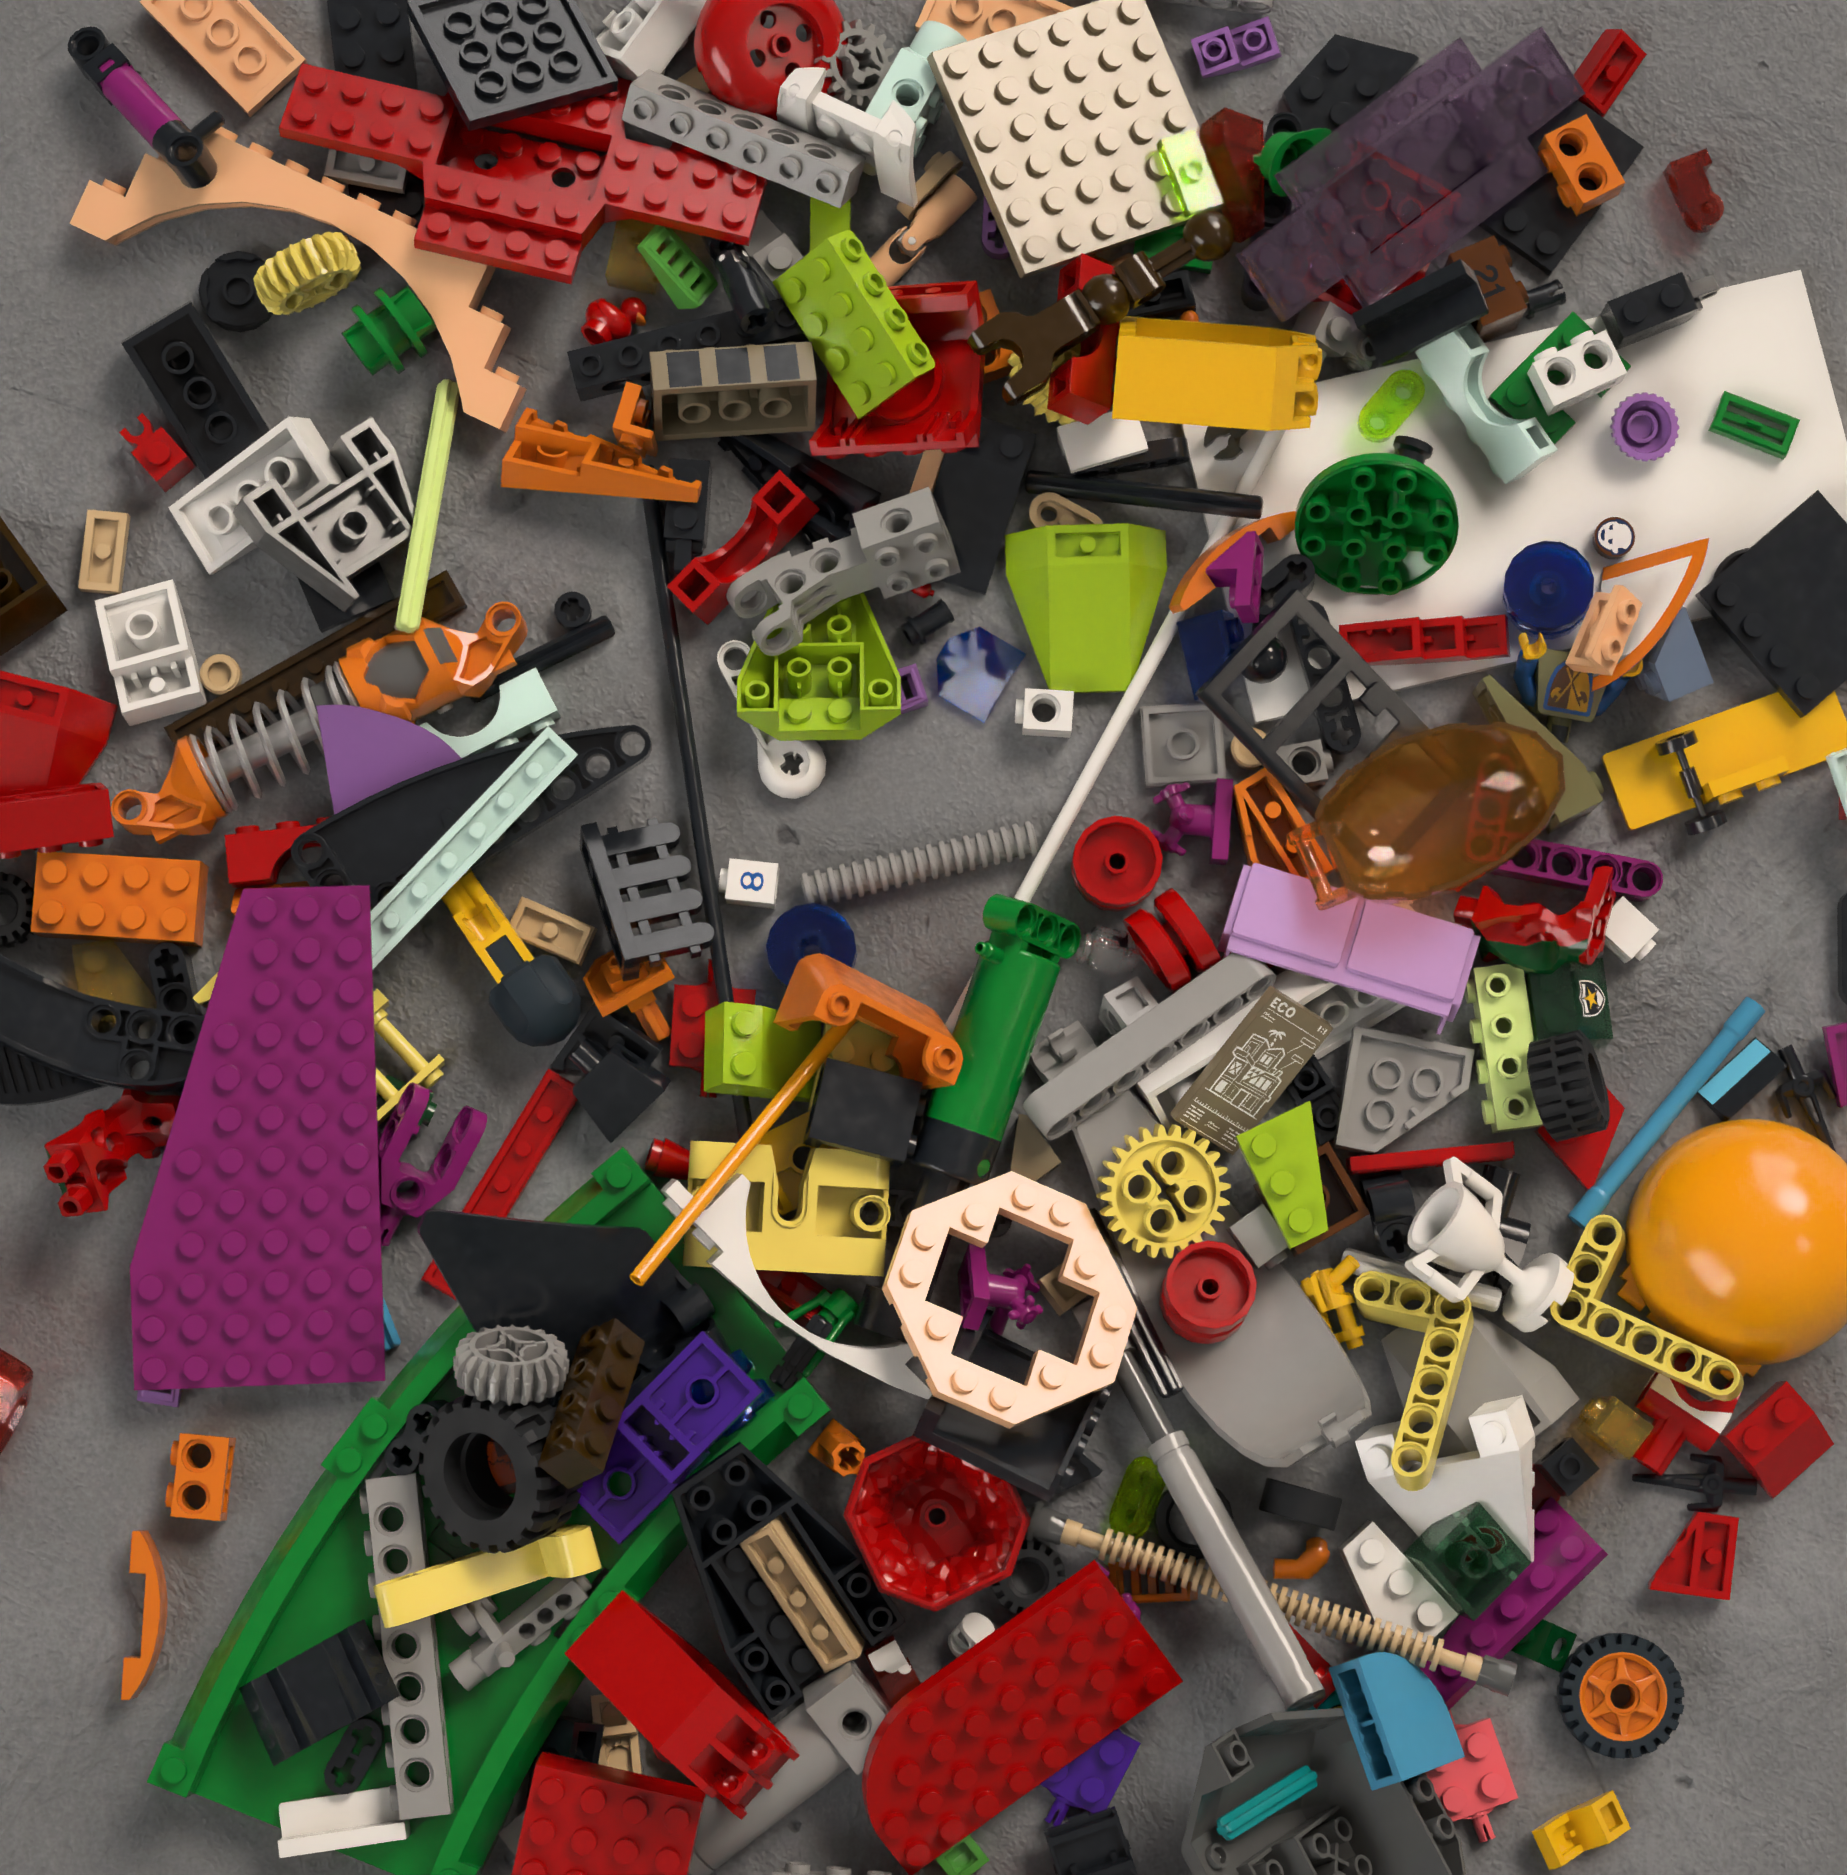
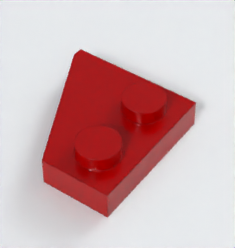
M1607 1087L1610 1117L1606 1130L1556 1142L1551 1137L1544 1125L1534 1131L1586 1191L1595 1184L1625 1109Z
M1694 1512L1648 1582V1589L1730 1600L1739 1517Z

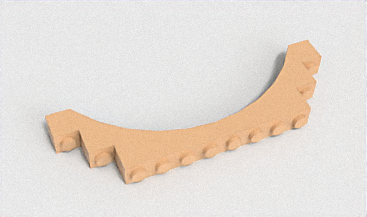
M220 127L203 141L217 163L215 178L204 187L188 188L160 155L158 158H155L145 153L125 197L127 189L112 181L105 179L101 186L89 180L70 224L115 246L161 222L210 209L256 207L297 213L348 233L371 247L406 280L431 314L452 360L463 412L507 433L527 389L517 384L520 376L499 366L495 373L491 372L511 331L510 327L501 323L504 315L482 305L479 312L476 311L496 267L414 248V237L417 228L414 227L417 220L397 210L394 211L393 216H389L379 211L380 202L359 193L357 199L343 194L346 186L326 176H323L321 182H318L307 176L310 169L290 159H287L284 166L271 159L274 154L273 151L252 142L249 148L236 143L238 135L223 127Z

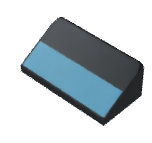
M1755 1037L1713 1075L1696 1094L1722 1122L1728 1121L1787 1067V1064Z

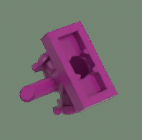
M1217 778L1212 805L1185 804L1181 793L1191 788L1188 782L1167 785L1160 791L1159 795L1153 797L1154 805L1166 801L1171 810L1169 816L1170 826L1164 834L1155 829L1151 831L1159 841L1162 850L1184 856L1187 851L1177 844L1183 834L1209 837L1211 840L1209 864L1226 865L1229 853L1233 779Z
M969 1243L957 1274L961 1316H963L962 1328L978 1331L988 1306L995 1307L990 1320V1326L993 1332L998 1335L1003 1334L1009 1318L1017 1320L1016 1326L1022 1330L1037 1315L1042 1314L1043 1308L1040 1305H1034L1035 1299L1032 1295H1029L1026 1299L1024 1298L1025 1291L1030 1290L1038 1293L1040 1290V1285L1034 1282V1276L1030 1272V1264H1024L1022 1268H1018L1015 1271L1006 1268L1003 1271L1004 1276L991 1274L987 1270L985 1246L980 1248Z

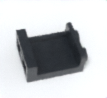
M827 1058L821 1065L803 1144L816 1148L825 1144L890 1161L891 1166L899 1168L906 1158L912 1159L916 1148L917 1135L911 1133L914 1120H921L925 1109L927 1097L920 1095L923 1082Z

